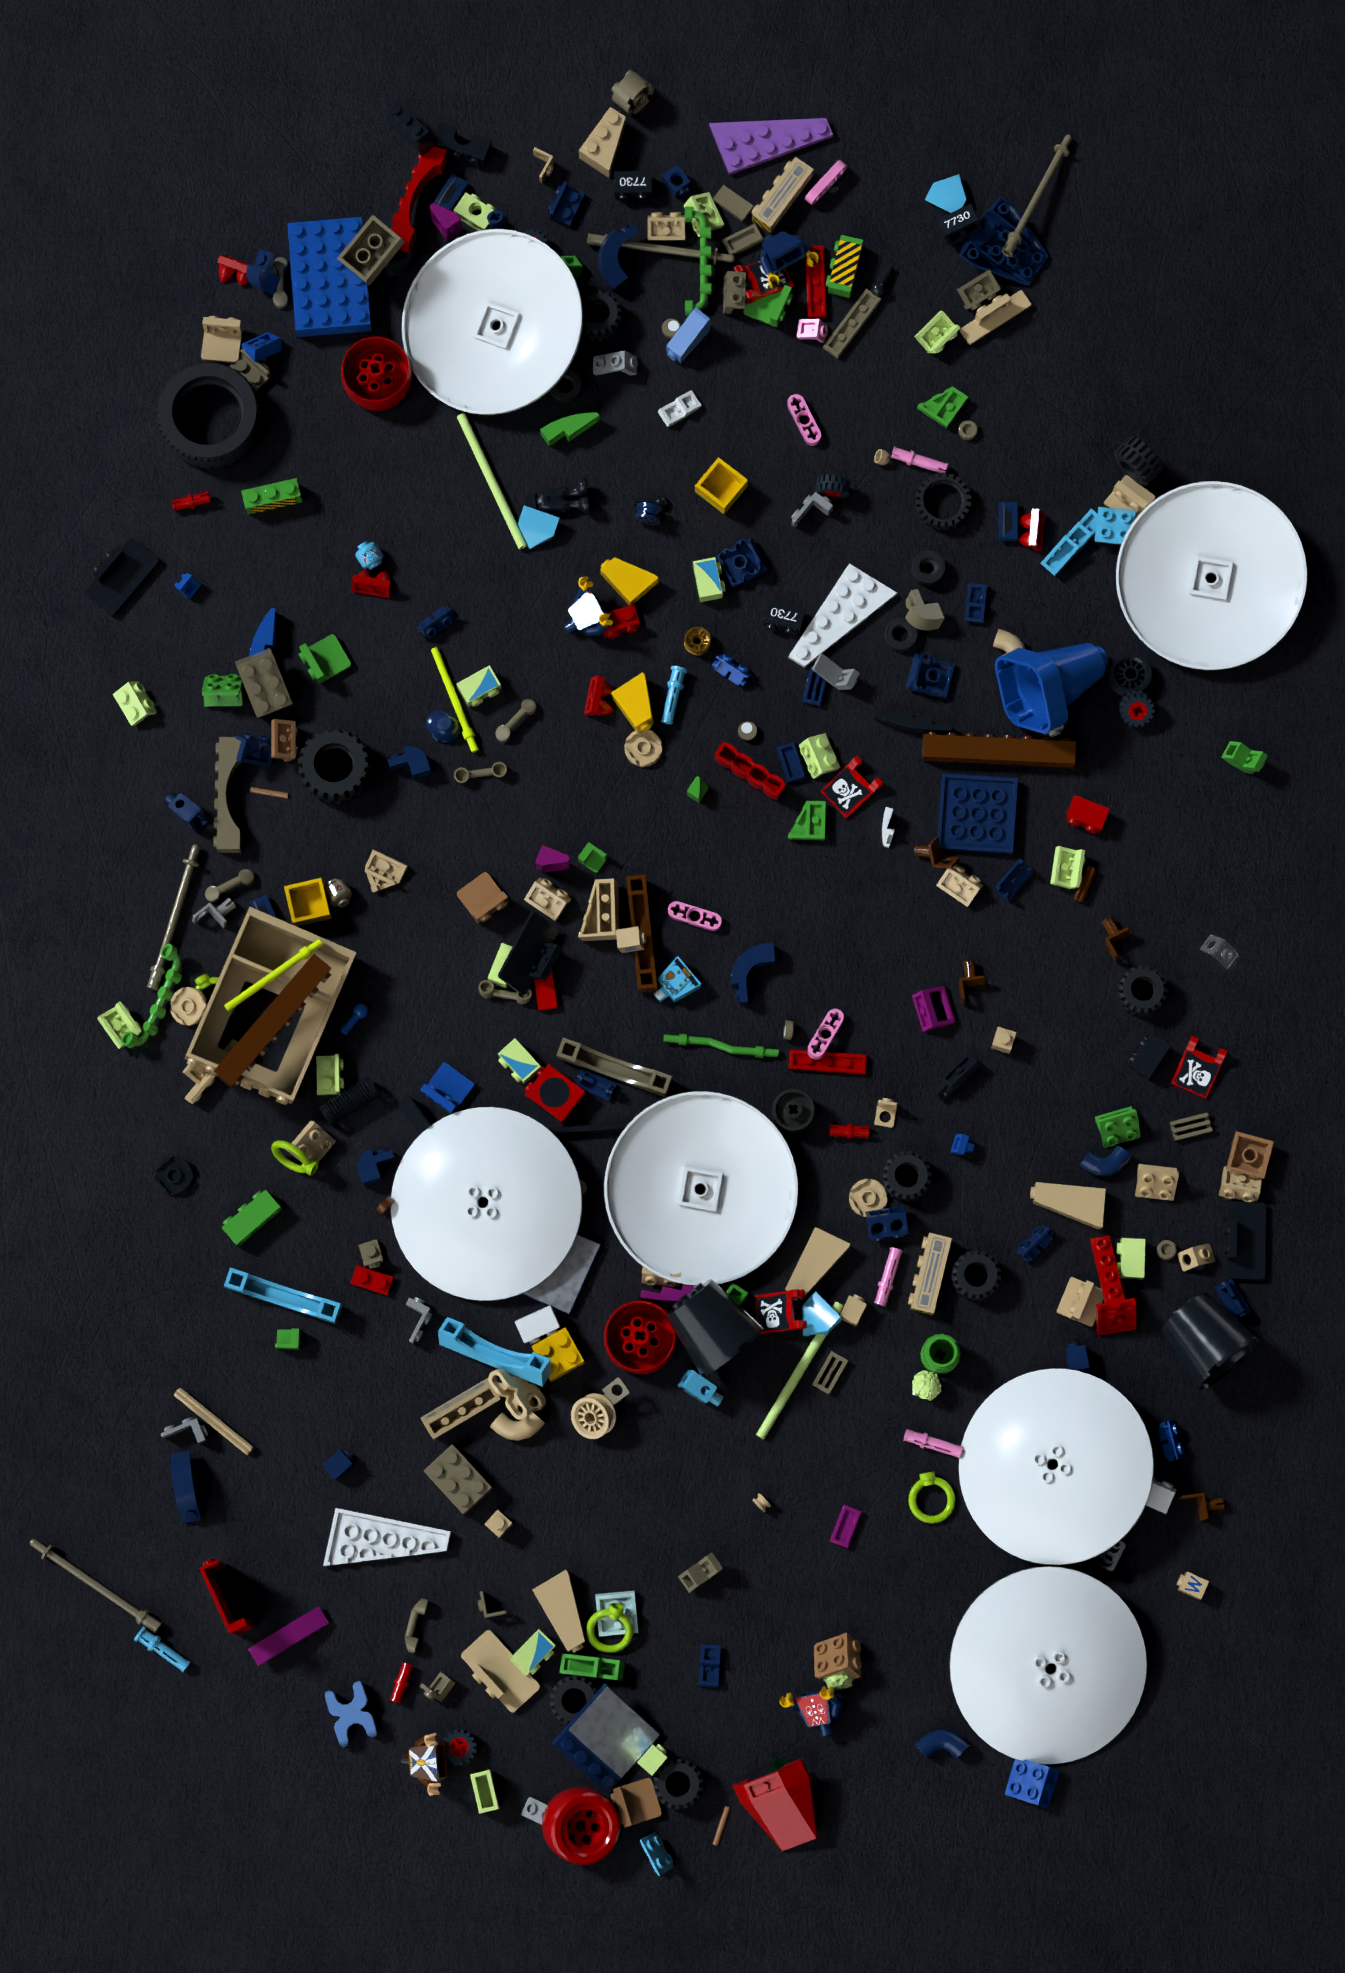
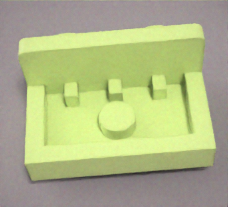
M939 311L914 337L928 353H939L944 349V344L948 340L950 341L957 336L960 326L954 325L943 311Z
M139 681L127 682L113 694L131 726H136L148 715L157 713L154 703L149 699L144 686Z
M826 733L809 737L799 744L800 752L813 779L821 774L840 768Z
M1061 846L1056 847L1050 884L1068 889L1078 888L1082 882L1085 850H1073Z
M118 1002L114 1008L97 1018L118 1049L124 1047L122 1037L126 1032L131 1031L137 1034L138 1037L142 1032L139 1023L133 1020L129 1009L121 1002Z

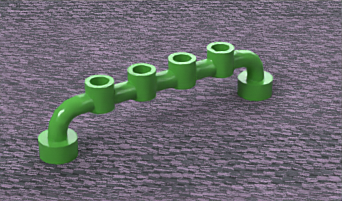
M685 207V222H693V218L698 219L700 222V301L697 304H693V300H685V315H690L695 307L699 310L703 309L707 304L708 295H711V283H708V276H711V265H708V257H711V246H707V239H711V227H707V219L704 214L699 211H693V207Z
M166 944L162 948L161 956L168 961L173 960L172 968L166 972V981L158 990L157 994L159 997L150 1008V1017L142 1026L143 1032L138 1038L137 1034L131 1031L123 1035L122 1044L128 1048L141 1046L147 1041L149 1035L154 1036L157 1034L158 1026L154 1024L157 1018L161 1019L166 1014L163 1004L165 1000L170 1001L174 995V992L170 990L172 984L179 983L182 975L178 973L181 959L177 953V948L171 944Z

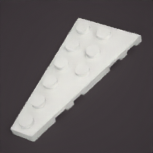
M849 563L788 658L805 668L830 646H833L844 635H847L866 620L873 612L895 597L897 592Z
M336 1508L323 1566L447 1551L451 1532Z

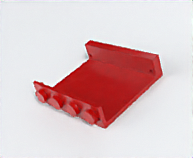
M213 1558L203 1562V1567L199 1568L228 1633L238 1636L254 1628L255 1626L250 1619L242 1618L236 1622L234 1621L213 1573L227 1566L226 1563Z

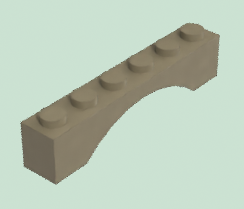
M219 737V743H216V754H219V761L215 762V772L218 773V780H215V791H218V798L214 800V808L218 812L217 817H214V828L217 829V836H214L213 844L214 847H217L219 853H242V833L233 822L228 808L229 784L234 772L241 763L236 760L241 743L236 737Z
M564 1037L556 1055L559 1060L666 1097L672 1081L671 1075L616 1059Z

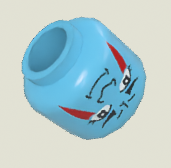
M365 541L357 546L359 550L355 556L364 569L369 568V570H372L382 563L383 553L375 542L368 543Z

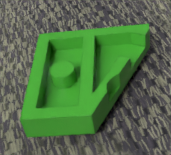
M952 386L943 393L933 396L932 399L920 403L917 409L947 428L967 401L968 396Z
M806 801L791 832L788 834V839L825 840L826 801Z

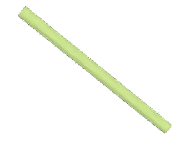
M462 413L457 416V419L518 549H523L527 546L525 539L466 414Z
M836 1301L832 1306L838 1314H840L844 1307ZM816 1334L756 1433L761 1439L764 1440L826 1335Z

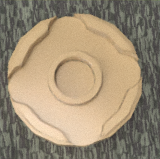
M648 730L639 734L634 731L627 737L625 754L632 764L639 767H648L655 764L660 758L662 742L653 731Z
M181 988L174 993L171 999V1014L180 1024H198L207 1007L206 997L197 988Z
M863 1179L852 1187L849 1193V1203L856 1214L866 1217V1211L885 1208L887 1192L880 1182L873 1179Z

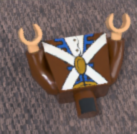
M436 1733L425 1734L415 1742L414 1747L409 1748V1754H403L401 1758L402 1765L410 1767V1775L416 1777L418 1781L427 1787L429 1795H440L438 1787L441 1786V1783L437 1782L448 1778L445 1741L436 1742Z

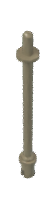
M1066 135L1061 144L1055 145L1054 151L1056 154L1017 228L1008 235V240L1002 249V253L1005 256L1012 257L1017 245L1021 244V234L1062 157L1069 155L1070 151L1067 147L1072 140L1071 135Z
M588 233L587 245L601 246L608 234L603 236ZM625 241L621 245L622 248L700 258V250L634 241ZM715 248L708 259L713 260V265H716L717 260L733 262L735 257L730 254L718 253V248Z
M197 844L192 846L188 860L183 859L182 861L186 864L157 962L150 969L152 972L147 988L152 990H159L162 975H165V959L161 956V951L166 944L171 943L193 867H199V864L195 862L199 851Z
M36 1539L30 1540V1545L42 1553L41 1559L44 1560L48 1557L133 1615L137 1620L136 1623L146 1626L153 1633L158 1631L162 1622L150 1616L147 1610H138L52 1551L53 1545L50 1544L46 1547Z

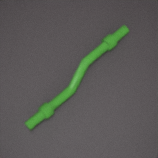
M687 1034L664 1035L663 1042L678 1043V1045L684 1046L686 1044L709 1045L730 1054L754 1055L755 1058H763V1056L778 1057L779 1049H764L763 1046H756L755 1048L735 1047L712 1038L687 1036Z

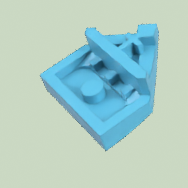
M960 174L933 183L925 200L950 213L963 207L967 196Z
M527 506L523 507L518 526L529 549L554 537L560 520L559 517Z
M817 1292L802 1306V1321L806 1320L808 1327L803 1329V1335H828L843 1320Z

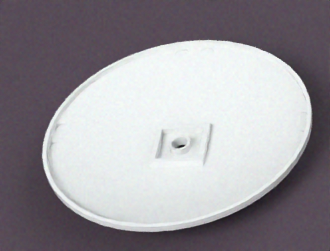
M489 229L457 238L437 251L425 263L415 277L407 294L402 315V340L411 368L420 383L432 395L448 406L460 411L480 415H495L528 406L549 392L558 383L569 368L577 352L583 326V308L580 291L573 274L561 257L545 243L530 235L513 230ZM500 321L501 327L498 330H493V323Z
M1218 481L1184 485L1165 493L1149 504L1138 515L1127 531L1120 547L1116 567V587L1120 606L1127 622L1139 639L1148 648L1168 661L1200 670H1221L1237 667L1257 659L1273 648L1286 635L1296 620L1303 603L1307 583V566L1303 546L1295 528L1286 515L1263 495L1241 485ZM1207 574H1215L1216 581L1208 583L1205 579Z
M681 1093L660 1100L643 1110L620 1134L613 1146L605 1171L604 1198L611 1226L620 1243L647 1270L662 1278L681 1284L696 1286L699 1283L704 1284L710 1279L716 1284H722L740 1278L758 1268L777 1250L784 1240L793 1221L797 1206L798 1179L796 1167L790 1149L781 1133L764 1114L753 1106L732 1096L720 1093ZM699 1183L703 1184L706 1188L705 1193L702 1195L695 1192V1186ZM681 1272V1277H673L670 1275L678 1274Z
M478 1107L466 1109L446 1116L432 1124L412 1143L405 1153L397 1169L391 1198L394 1200V1203L391 1205L392 1224L399 1246L407 1260L432 1285L454 1296L471 1300L493 1301L506 1299L529 1291L542 1283L560 1266L568 1255L581 1222V1184L574 1162L566 1148L541 1123L529 1116L504 1108ZM482 1197L488 1199V1205L485 1208H481L478 1205V1201Z
M1038 1370L1026 1373L1005 1383L995 1390L977 1409L966 1429L961 1444L963 1449L959 1458L960 1485L966 1506L972 1518L984 1534L1000 1548L1016 1557L1033 1563L1045 1565L1074 1564L1086 1561L1109 1550L1122 1540L1136 1524L1143 1513L1152 1488L1154 1475L1153 1450L1150 1437L1140 1415L1125 1396L1113 1386L1095 1376L1076 1370ZM1052 1459L1058 1461V1467L1055 1470L1048 1468V1462Z
M1036 1567L1010 1574L988 1587L977 1597L964 1614L956 1630L951 1648L950 1678L956 1702L970 1727L980 1738L999 1752L1021 1761L1026 1759L1039 1764H1059L1086 1757L1108 1744L1121 1732L1133 1716L1140 1702L1146 1680L1147 1662L1144 1640L1137 1621L1128 1606L1113 1590L1099 1580L1085 1573L1062 1567ZM1050 1663L1056 1665V1670L1052 1674L1047 1673L1045 1670L1046 1666Z

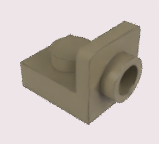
M377 1239L358 1245L365 1268L375 1269L381 1266L380 1263H383L384 1260Z

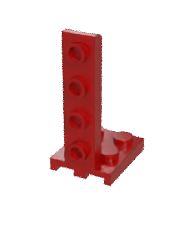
M1110 1236L1091 1238L1092 1252L1105 1302L1096 1304L1097 1335L1101 1336L1136 1330L1135 1298L1125 1299Z

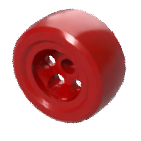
M368 337L356 342L347 351L341 366V380L346 393L358 406L371 411H383L398 405L406 397L412 382V368L408 356L397 343L383 337ZM389 365L393 367V369L391 371L386 370V366ZM374 369H379L380 372H379V373H376V372H375V374H374V373H372V372H373L372 370H374ZM361 376H366L367 380L362 382L360 378ZM386 378L391 379V383L385 384L384 380ZM377 384L378 388L373 390L371 385Z
M644 1300L631 1301L617 1308L609 1317L603 1335L604 1346L612 1362L620 1369L638 1375L649 1374L665 1366L671 1359L677 1344V1334L666 1317L668 1312L661 1306ZM634 1320H641V1325L639 1327L634 1326ZM649 1324H654L655 1330L649 1331L647 1329V1326ZM624 1329L630 1330L629 1336L622 1334ZM638 1332L645 1333V1339L643 1341L640 1339L637 1341L635 1339L637 1335L635 1334ZM652 1338H656L658 1340V1344L653 1346L651 1345L650 1340ZM626 1344H633V1349L631 1351L626 1350ZM641 1348H646L647 1354L641 1355L639 1353V1350Z
M572 1787L561 1791L548 1803L542 1818V1831L549 1848L558 1857L569 1863L590 1865L599 1862L613 1850L620 1833V1820L614 1805L603 1794L585 1787ZM592 1810V1815L587 1817L586 1812ZM578 1821H581V1823H578L579 1826H578V1827H575V1826H576V1823H577ZM593 1823H597V1829L595 1830L591 1829ZM570 1834H574V1840L572 1841L569 1839ZM585 1835H588L587 1842L582 1841V1838Z

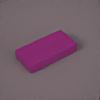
M843 1505L830 1542L848 1548L862 1511Z

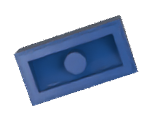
M267 332L242 343V348L254 362H257L280 352L282 339Z

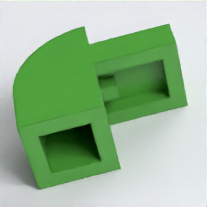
M1230 741L1221 758L1232 766L1246 773L1253 774L1255 771L1260 772L1268 755L1262 751L1251 750L1241 742Z

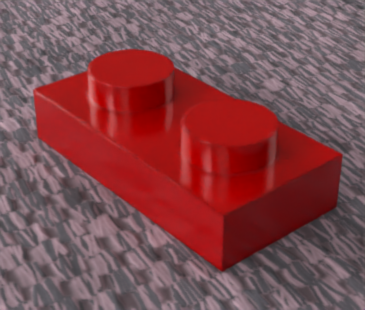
M356 1265L350 1284L388 1296L394 1277Z

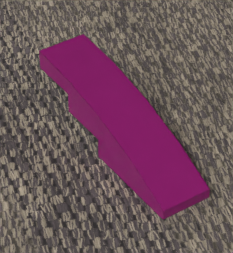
M683 1284L682 1290L662 1286L661 1294L642 1290L640 1299L676 1303L684 1294H689L695 1285Z
M318 1606L248 1650L259 1666L323 1628L329 1622Z

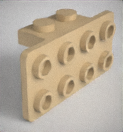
M487 1630L462 1652L461 1657L473 1670L474 1674L472 1676L479 1684L483 1682L488 1687L485 1691L492 1698L497 1697L510 1712H515L540 1689V1685L530 1674L525 1676L509 1661L513 1655L492 1631Z

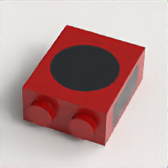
M548 1064L546 1067L542 1066L537 1072L538 1078L535 1082L531 1081L527 1085L525 1097L563 1124L585 1096V1091Z

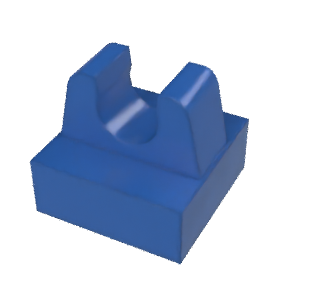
M186 573V575L183 574L181 576L183 579L179 584L175 583V586L190 600L201 584L192 575Z
M956 1134L950 1153L964 1155L965 1152H973L975 1144L968 1142L969 1136Z

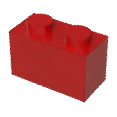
M1074 795L1065 820L1072 826L1078 827L1080 825L1085 827V830L1090 833H1100L1110 808Z

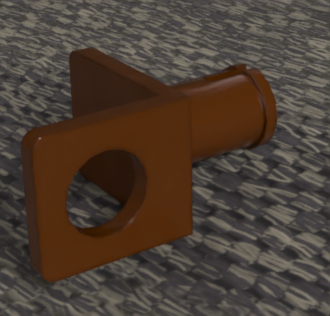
M935 836L928 846L916 845L914 849L916 857H930L932 867L951 869L959 861V857L942 856L938 836ZM945 861H952V862L947 863V864H944V863H943V862H945Z
M1108 917V921L1107 919L1102 921V925H1104L1109 934L1105 938V946L1113 960L1117 962L1118 954L1112 944L1129 936V928L1126 927L1119 930L1113 917Z
M968 960L963 962L965 978H959L961 1005L965 1004L964 987L985 984L984 975L976 976L974 960H970V968Z
M1205 1493L1178 1497V1500L1197 1498L1200 1521L1208 1519L1209 1511L1224 1510V1504L1216 1505L1224 1502L1221 1497L1206 1500Z

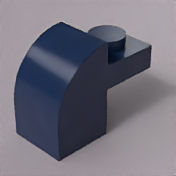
M262 249L259 250L254 266L250 264L247 266L246 274L251 286L274 295L280 277L270 272L277 255Z
M405 746L404 755L398 753L392 755L391 759H388L391 771L409 766L413 779L431 774L425 754L416 747Z
M388 1148L377 1151V1155H374L372 1149H368L361 1155L358 1161V1173L363 1186L382 1180L377 1165L395 1160L392 1150L388 1151Z

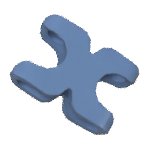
M360 1681L353 1684L354 1698L349 1704L343 1705L339 1703L333 1691L325 1692L329 1713L340 1717L334 1725V1730L342 1747L349 1744L348 1730L350 1726L356 1723L363 1725L369 1737L377 1736L373 1715L362 1711L368 1703V1698Z

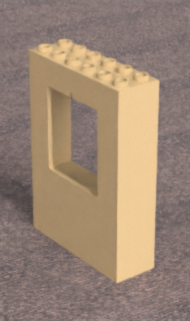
M249 907L184 1059L188 1060L187 1064L198 1067V1065L205 1067L204 1071L213 1074V1071L229 1053L217 1046L232 1010L228 1012L224 1005L240 994L244 982L247 981L255 984L298 954L299 950L304 946L308 947L320 939L323 946L311 953V955L316 954L332 968L329 971L331 976L325 983L321 981L317 985L319 990L312 998L308 996L304 1001L306 1005L278 1071L274 1072L255 1064L250 1071L245 1070L241 1075L244 1077L240 1082L241 1087L248 1090L252 1088L259 1090L258 1094L267 1098L270 1095L276 1097V1101L283 1105L291 1104L356 952ZM309 958L301 960L263 988L279 995Z

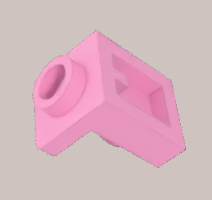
M799 319L798 339H817L819 342H825L828 329L824 322L820 319Z

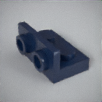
M564 181L562 186H558L555 194L557 198L555 202L550 203L548 212L550 220L571 228L585 193L568 186V182Z
M244 733V736L236 735V739L241 741L236 760L271 766L273 758H271V741L269 737L260 735L259 738H256L249 733Z

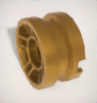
M702 627L689 629L684 639L686 651L693 656H701L706 653L710 648V634ZM696 638H698V640H700V642H701L700 644H695V643H694V641L696 640Z

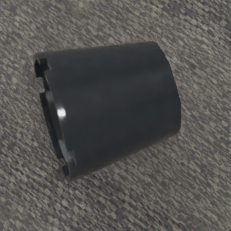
M712 1279L704 1284L699 1283L689 1294L686 1293L680 1297L666 1315L702 1377L714 1372L740 1352L738 1348L743 1343L749 1344L763 1330V1327Z
M1207 1292L1197 1297H1192L1183 1307L1177 1308L1172 1313L1173 1316L1162 1327L1163 1333L1200 1391L1204 1387L1206 1389L1227 1376L1241 1364L1238 1360L1245 1354L1249 1356L1260 1343L1259 1338Z

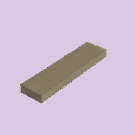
M866 288L824 344L823 349L838 359L882 299L873 295Z

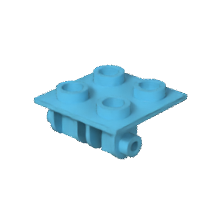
M1098 507L1096 533L1094 536L1095 542L1122 545L1127 531L1135 521L1136 512Z
M656 1831L640 1840L641 1846L649 1857V1861L658 1876L674 1867L672 1857L666 1852L663 1840L657 1835Z

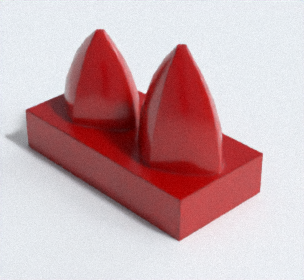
M225 254L219 255L217 262L220 263L219 277L222 283L230 279L235 269L237 270L236 275L239 285L243 286L248 283L246 274L248 263Z
M1032 509V513L1025 514L1018 519L1019 525L1030 529V531L1021 535L1018 540L1021 544L1031 547L1035 551H1042L1045 514L1040 509Z
M364 570L358 575H353L352 592L389 598L391 592L390 577L387 571L384 570L376 578H371L368 571Z
M597 675L591 678L584 715H607L614 711L606 701L601 699V697L608 696L613 692L612 687L604 681L605 677Z

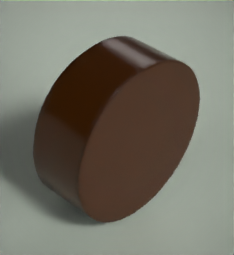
M388 1196L377 1207L376 1211L383 1215L394 1203V1200Z

